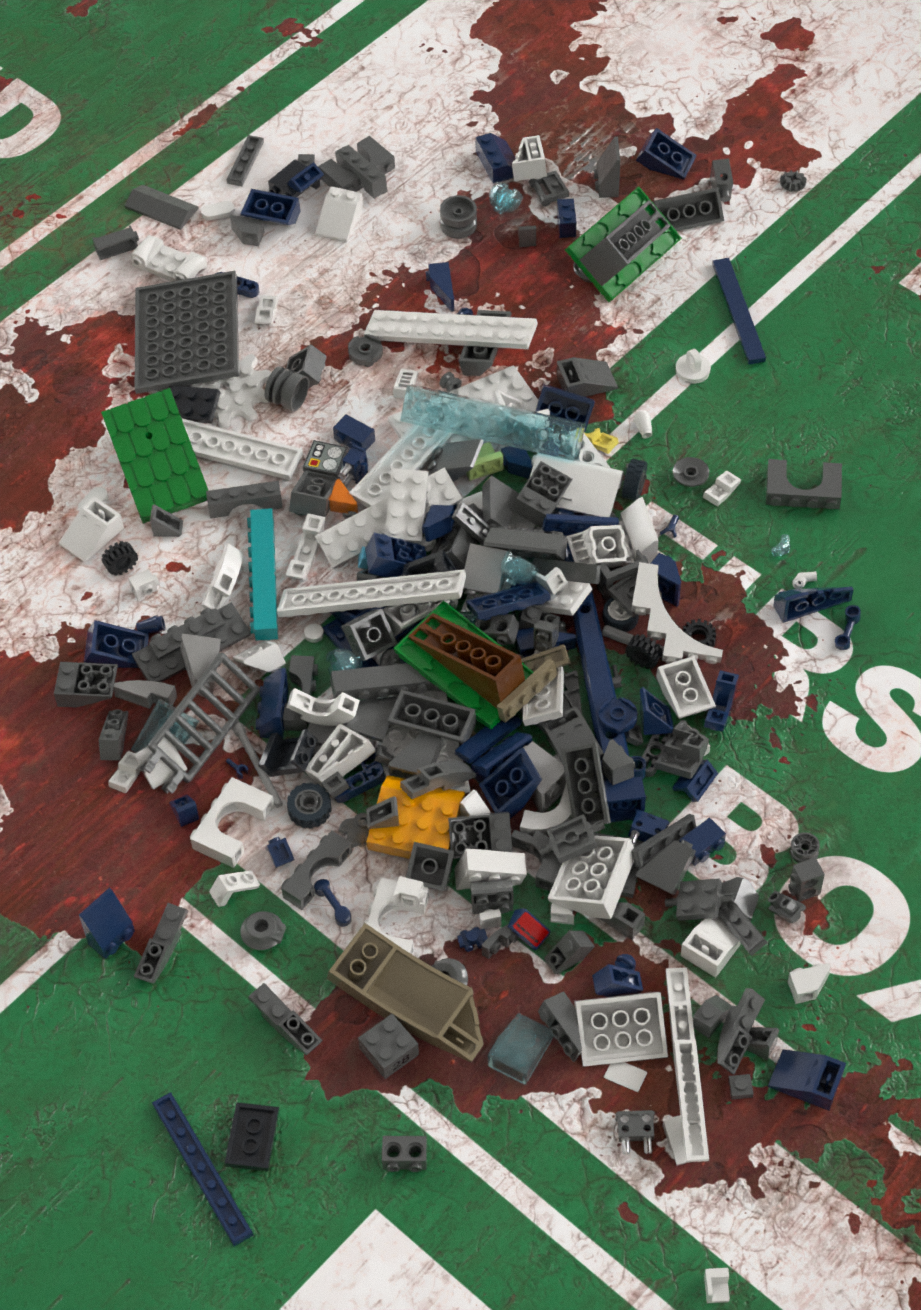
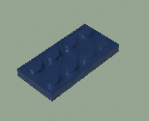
M535 581L466 600V606L478 620H488L492 616L506 615L510 611L524 610L532 605H542L546 601L551 600L550 593Z

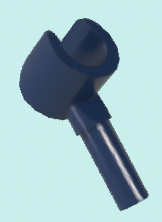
M229 758L226 760V763L234 768L239 779L243 778L240 771H245L248 774V767L246 765H237Z

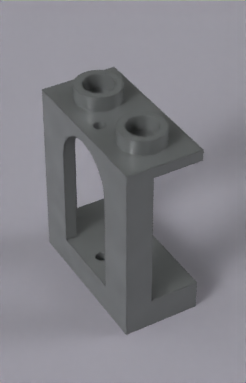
M639 549L636 550V560L634 563L611 572L605 563L600 564V578L597 588L605 601L612 598L608 594V589L613 586V582L638 573L639 562L648 563L646 556L642 555Z

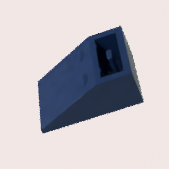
M375 532L365 548L368 573L382 577L402 576L404 564L427 556L425 546Z
M783 1049L768 1087L829 1111L843 1077L846 1063L826 1055Z

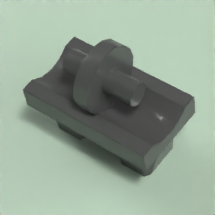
M774 891L768 898V901L771 903L768 909L789 923L799 920L801 911L806 909L803 903L777 891Z

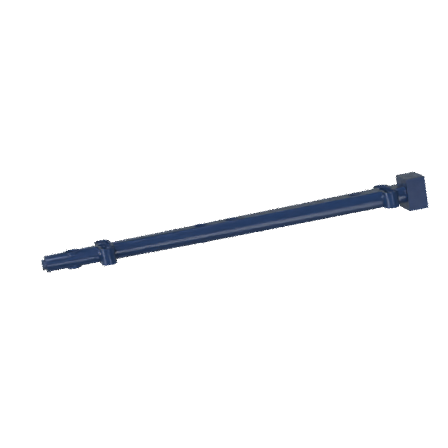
M548 440L542 444V453L562 457L557 441ZM556 508L553 512L560 515H575L572 511ZM562 532L565 537L576 534L572 532ZM567 541L565 561L575 562ZM591 590L572 616L594 734L603 753H605L609 741L614 739L629 756L625 734L612 733L605 730L598 720L601 704L607 699L617 698ZM602 756V757H600V763H601V769H602V774H603V764H602V758H603V756ZM632 756L635 762L633 778L612 785L603 775L611 822L632 820L635 810L638 809L645 812L646 795L642 780L645 778L646 761L640 756Z

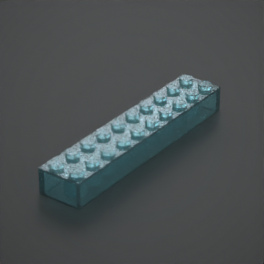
M413 384L407 385L400 421L572 461L579 459L586 423Z

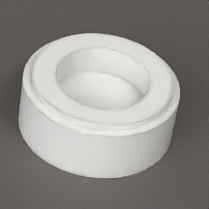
M309 624L304 629L305 639L311 643L321 641L324 635L323 628L319 624Z

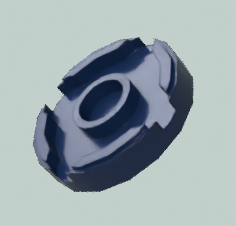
M618 697V699L610 698L599 707L598 720L605 730L612 733H624L635 726L638 713L636 706L630 700Z

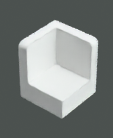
M557 567L546 576L539 573L534 574L538 583L553 595L568 583L562 571Z
M728 1268L705 1269L704 1281L707 1303L729 1302Z

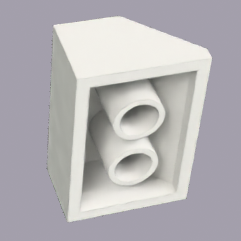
M641 497L620 513L618 525H621L625 533L634 562L636 560V550L639 549L641 554L646 556L650 564L657 556L658 538L643 497Z
M443 600L420 602L418 604H402L399 606L392 605L382 610L392 632L398 635L427 617Z

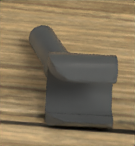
M612 665L614 675L612 681L614 689L622 686V678L618 674L617 665Z

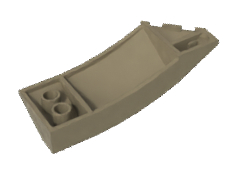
M366 923L363 924L328 972L327 979L382 1017L386 1018L393 1014L409 1033L433 1046L472 1062L484 1045L472 987L449 977L418 959Z

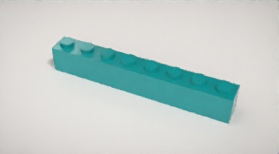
M272 508L250 510V517L247 518L248 529L251 528V532H248V543H251V547H248V556L252 558V561L248 562L249 573H252V576L249 577V587L253 588V591L249 592L250 603H253V607H250V618L254 619V622H250L251 634H255L256 641L278 639V617L276 612L277 589Z

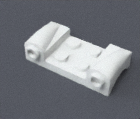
M148 235L131 254L132 266L171 282L195 278L201 269L207 268L206 257L192 251L189 255L165 246L163 240Z

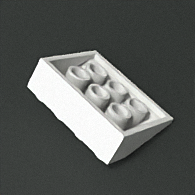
M594 836L597 848L562 863L548 900L590 917L611 919L634 862L632 855L634 846L630 838Z
M660 992L574 1001L582 1046L581 1057L583 1066L668 1057Z

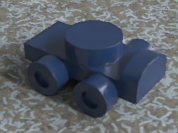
M474 927L470 931L463 930L457 936L460 948H465L466 952L472 951V945L475 944L478 949H482V944L488 939L485 928L480 929L479 927Z

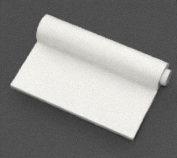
M538 452L537 455L533 456L531 475L540 461L573 479L556 508L590 516L610 517L617 491L621 488L624 471Z

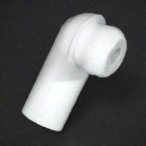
M816 571L798 573L793 580V587L802 589L807 582L817 581Z

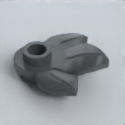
M366 813L357 814L355 818L346 819L340 824L338 831L347 834V840L351 842L352 848L357 847L363 842L367 845L366 841L370 829L367 824L362 825L360 823V820H366L367 822Z

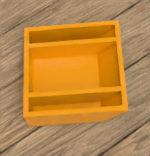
M387 775L381 786L377 804L393 796L396 797L399 826L370 829L366 841L367 849L407 859L411 857L414 842L451 850L448 818L459 817L460 802L464 799L465 792L454 789L444 791L439 787L411 799L400 788L401 781L405 779Z

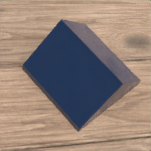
M642 687L640 689V716L644 735L672 733L674 726L670 707Z

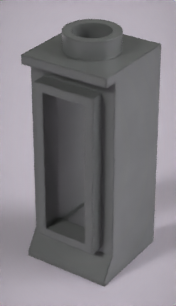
M130 225L129 228L98 238L92 237L99 259L103 260L136 249L139 236L137 231H133Z

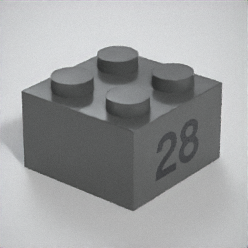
M373 609L341 626L356 660L366 661L398 644L382 609Z
M393 1014L358 1037L359 1049L384 1079H387L419 1055L418 1043Z

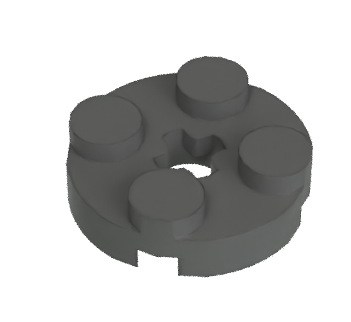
M364 334V337L360 338L359 336L354 337L348 344L349 359L366 367L373 366L383 355L380 339L370 334Z

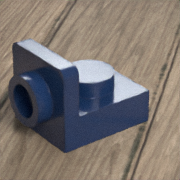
M278 836L268 841L269 845L265 849L269 852L275 868L295 860L286 838L280 840Z

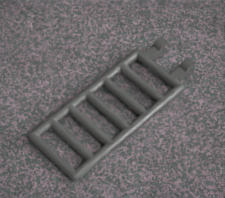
M219 653L148 743V748L152 753L140 765L139 769L143 773H151L156 763L161 759L175 773L161 787L166 794L169 792L173 794L181 780L186 783L191 782L258 695L260 688L224 653ZM221 663L230 669L251 690L245 699L216 672ZM210 677L239 704L234 713L204 686ZM198 692L228 719L222 728L192 701ZM187 707L217 734L211 743L181 716ZM175 722L205 748V751L199 758L169 731ZM163 737L194 764L188 773L157 746Z

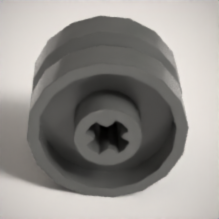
M455 195L448 197L441 203L440 227L444 234L452 238H465L474 233L477 228V206L471 198Z

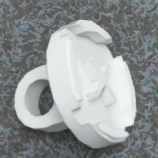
M696 349L687 351V354L680 357L676 362V374L684 382L689 381L692 384L705 381L709 377L711 364Z

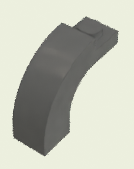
M514 830L511 835L512 847L531 853L538 858L541 866L536 874V887L550 892L561 864L553 851L543 856L539 852L538 848L549 844V837L537 830L534 836H530L524 831Z

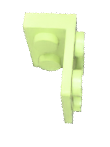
M490 442L483 444L473 469L466 473L469 480L502 471L503 455L501 451L495 453Z

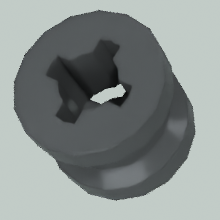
M451 372L445 373L439 382V385L444 389L446 388L447 392L461 387L462 381L459 378H455Z

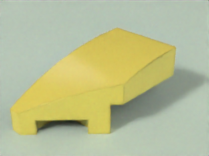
M600 428L595 429L591 433L586 434L584 432L593 446L606 454H609L619 443L617 437L601 433Z

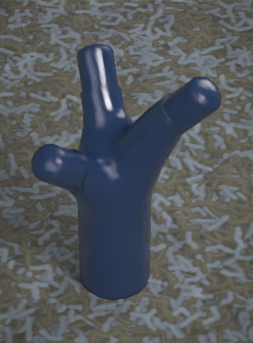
M361 463V474L359 479L355 481V484H358L368 473V463Z
M677 515L672 516L669 524L660 532V535L670 531L674 538L677 537L675 531L679 520Z

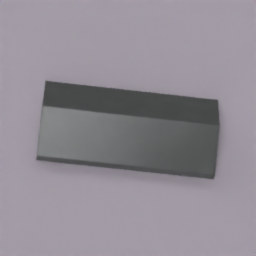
M145 185L132 189L125 204L126 209L180 230L199 209L196 205Z

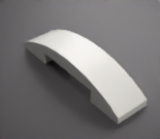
M307 514L302 528L303 534L294 559L290 561L286 577L305 580L319 547L315 535L323 532L325 517Z

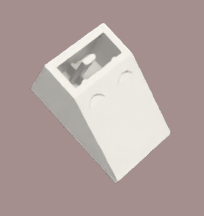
M93 497L81 508L59 541V545L86 563L124 529L121 514L96 497Z
M718 915V918L704 919L692 930L682 944L681 956L716 978L741 943Z

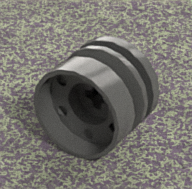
M278 366L272 371L267 380L264 394L265 400L276 405L281 404L282 407L291 411H297L306 399L309 390V379L307 376L297 372L292 373L291 370Z

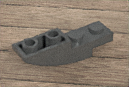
M455 760L440 761L418 768L417 775L401 781L400 788L411 799H414L439 787L445 791L476 777V773L465 762Z
M167 903L153 939L150 938L134 978L151 984L155 983L178 943L182 933L180 929L188 913L187 909Z
M265 983L248 996V999L262 1013V1017L289 1043L306 1056L322 1042V1039L294 1010L291 1011Z
M752 988L745 989L737 1006L731 1005L719 1039L718 1064L731 1074H735L753 1038L748 1033L765 1001Z

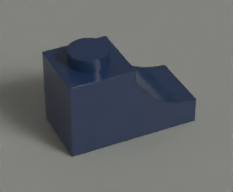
M608 964L592 975L597 995L613 997L620 994H639L643 991L640 972Z

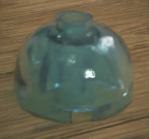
M495 182L489 193V201L492 207H494V211L503 214L512 213L517 210L523 200L522 194L515 188L513 190L508 189L509 185L505 183Z
M507 551L500 567L502 574L506 577L505 581L512 586L530 583L536 577L539 569L519 556L513 557V553Z
M334 649L329 651L326 656V661H330L331 667L328 668L330 676L332 671L357 669L362 666L360 658L349 649Z

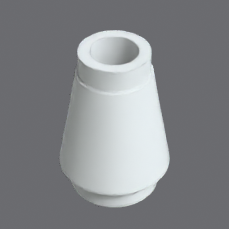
M644 410L635 413L633 421L642 438L651 437V415Z

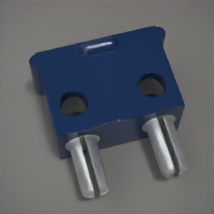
M355 444L352 445L342 460L344 467L340 475L346 476L342 482L345 487L348 486L351 480L356 481L359 479L361 463H368L366 450Z
M639 809L635 810L628 836H630L631 841L634 838L633 845H635L637 839L645 842L669 826V821Z

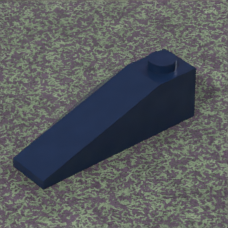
M831 587L781 591L775 595L773 607L782 623L852 601L854 589L853 587Z

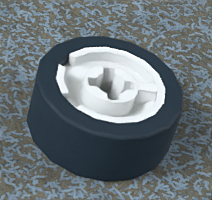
M613 598L607 600L603 608L604 624L624 632H629L635 628L639 615L631 617Z

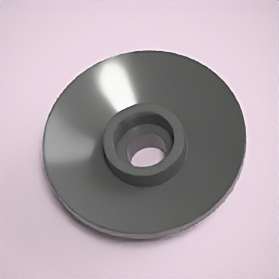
M686 457L676 462L673 467V476L678 483L684 486L696 487L707 481L709 467L701 459Z

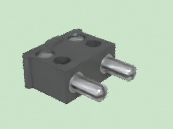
M653 1110L616 1112L615 1120L618 1124V1141L622 1142L623 1154H626L625 1142L627 1154H630V1141H644V1153L647 1154L648 1150L649 1154L652 1153L651 1141L654 1140L653 1120L655 1116Z

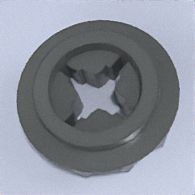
M790 170L789 173L784 172L781 175L780 185L788 191H800L806 186L807 178L804 177L803 173H798V170L796 172Z

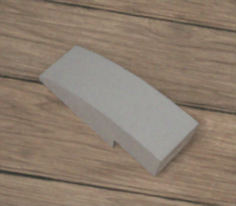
M136 680L118 682L114 684L113 689L115 697L149 709L153 703L170 709L177 698L175 686L155 681Z

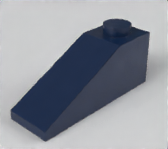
M449 262L428 264L429 271H425L426 282L430 281V288L451 312L455 311Z
M534 628L521 629L517 632L514 643L518 654L524 656V658L534 655ZM559 632L555 647L564 644L566 650L575 649V634Z

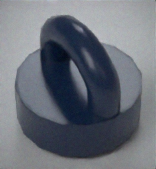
M622 954L616 957L615 966L635 971L636 961L631 955Z

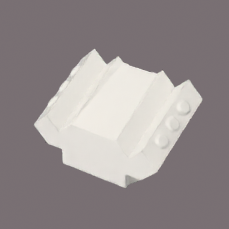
M621 525L590 526L583 532L566 536L574 561L577 563L595 565L605 563L608 568H616L634 563Z

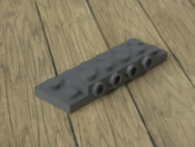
M231 602L219 609L214 608L211 610L206 608L200 613L199 617L194 618L191 616L184 621L183 625L179 627L177 625L171 626L167 630L168 633L162 636L161 634L154 635L150 639L151 641L148 646L133 653L132 658L147 681L163 682L186 670L181 654L182 633L221 639L219 652L251 636L250 630L233 603Z

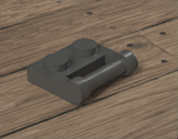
M556 170L547 173V177L529 180V185L531 188H534L540 198V203L544 207L548 206L551 202L557 201V199L569 197V191ZM539 184H544L549 195H545Z

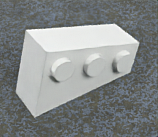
M540 136L523 138L519 146V152L515 155L516 159L512 163L514 181L547 177Z
M339 724L308 763L305 772L312 781L324 787L321 782L337 771L343 777L375 753L376 750L368 739Z
M466 848L454 868L456 890L470 889L471 882L511 879L513 886L521 885L527 875L525 854Z

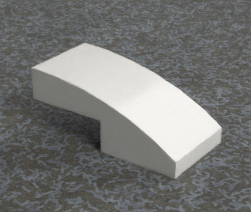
M260 295L255 324H273L278 303L277 296Z
M725 471L716 478L715 484L704 492L703 498L718 507L737 488L741 479Z
M128 751L120 760L118 770L109 780V787L127 793L141 771L133 755L135 753Z

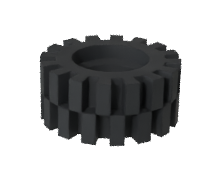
M120 541L119 544L116 542L113 547L110 545V549L104 551L106 554H102L103 558H101V561L111 575H123V572L127 573L128 569H133L132 565L137 564L138 555L131 544L126 541Z
M693 619L691 624L687 622L686 626H683L682 631L688 636L702 634L706 639L698 642L710 647L715 646L716 629L715 627L712 628L713 625L711 623L707 625L706 620L701 622V619H698L695 622V619Z
M636 634V636L634 635L626 647V656L630 657L629 660L631 662L634 661L635 665L639 664L641 668L645 666L646 669H652L658 663L663 650L660 648V644H656V640H650L651 637L648 636L646 638L643 634L641 636Z

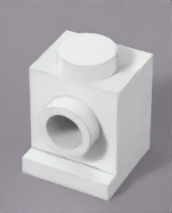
M149 569L128 578L131 590L138 602L142 601L141 597L157 591V586L160 585L157 576L152 575Z

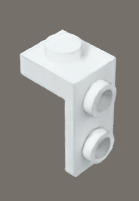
M252 871L218 875L209 892L218 907L227 904L233 892L257 889L260 883Z

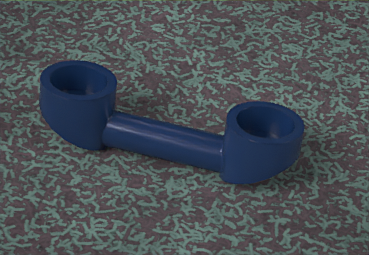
M850 605L845 609V619L847 622L843 634L835 638V647L839 650L850 648V635L854 625L861 618V610L856 605Z
M320 879L316 881L314 892L318 896H325L335 910L336 924L341 927L348 926L352 920L350 910L345 906H341L330 890L329 880Z

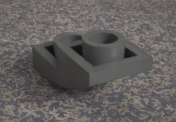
M507 924L493 933L482 944V955L489 959L492 954H496L499 951L501 945L508 948L519 937L508 928Z

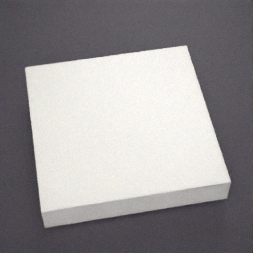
M163 737L157 746L186 771L187 767L176 747ZM147 746L133 754L139 766L147 760L152 751ZM159 759L151 773L146 772L144 775L151 788L155 789L167 782L175 772Z

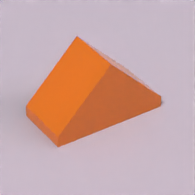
M337 479L329 499L330 511L347 514L349 511L358 513L357 502L349 494L341 480Z

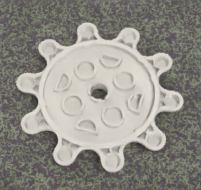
M249 354L239 360L240 376L185 386L219 389L221 393L214 418L218 420L220 428L226 429L230 427L231 420L235 416H242L248 421L255 420L257 412L253 407L256 403H270L265 400V390L262 389V386L267 383L271 371L254 370L258 360L255 355ZM223 385L229 387L228 389H225V390L221 389V387H223Z

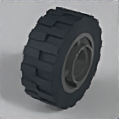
M633 458L630 460L622 488L623 498L634 501L640 498L647 473L646 461Z
M309 782L297 785L294 790H291L290 795L287 797V810L291 821L295 825L312 829L324 824L327 818L329 819L331 798L324 787ZM313 804L311 807H306L305 805Z

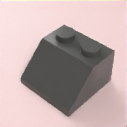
M311 344L289 357L286 369L291 370L292 373L297 372L307 376L310 388L321 381V374L325 368L327 356Z
M414 842L406 878L421 881L425 887L447 891L454 851Z

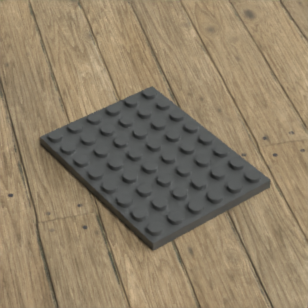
M236 271L135 288L136 394L167 389L171 385L185 386L240 376Z

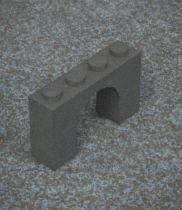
M371 136L357 143V152L384 175L395 169L394 155ZM332 159L318 166L324 174L320 179L329 187L355 192L364 188L360 179L353 171L343 169Z
M768 459L766 505L840 509L842 463L823 462L821 484L810 490H802L792 486L787 480V460Z

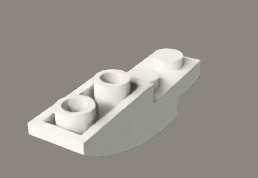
M226 544L212 575L214 576L201 604L205 609L221 608L226 598L230 596L242 564L243 552L230 544Z

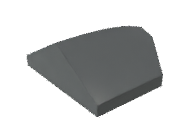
M736 877L723 882L722 887L728 894H734V902L751 921L759 895L750 881L745 878Z

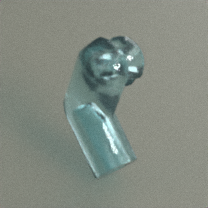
M781 535V543L771 549L773 556H783L790 551L789 535Z

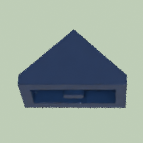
M187 794L169 802L181 827L199 820L196 803Z

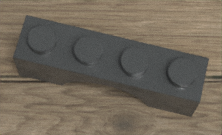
M350 145L335 151L337 164L345 170L353 171L360 179L364 190L375 199L388 192L386 176Z
M279 481L206 491L210 519L229 516L234 508L245 504H254L263 509L272 508V510L283 508Z
M291 655L289 669L291 682L298 685L302 692L312 696V692H316L317 685L314 676H318V664H315L314 656ZM285 703L283 715L284 730H308L310 722L300 719L301 714L287 708L288 703Z
M332 830L328 835L323 836L317 848L311 850L303 864H299L294 874L283 882L281 886L283 898L303 910L315 896L313 885L310 882L313 874L325 866L340 867L352 853L351 842Z

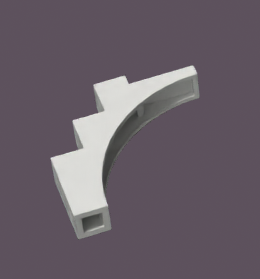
M639 562L632 611L638 615L650 614L647 636L654 640L665 639L662 661H666L669 664L682 660V657L689 658L695 656L696 661L700 659L705 660L709 664L721 663L723 650L694 640L683 632L667 613L659 594L658 565Z

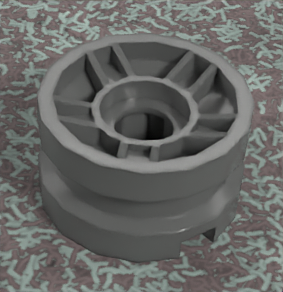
M799 833L791 841V856L797 863L815 857L817 859L820 843L817 837L811 833Z

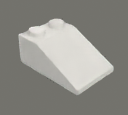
M330 187L325 197L315 233L316 236L348 242L363 210L362 193Z
M695 656L658 667L656 678L660 688L679 719L716 707Z

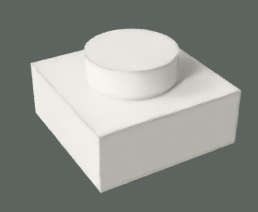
M489 909L479 913L481 929L501 926L500 909Z

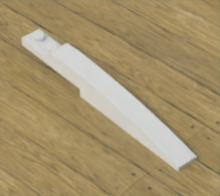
M666 968L670 1028L686 1161H709L687 968Z

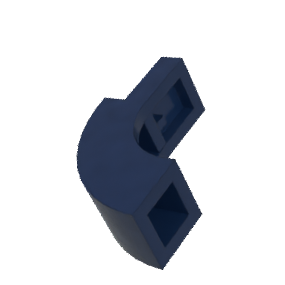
M720 670L713 694L716 707L709 709L704 727L714 731H724L736 692L738 674Z

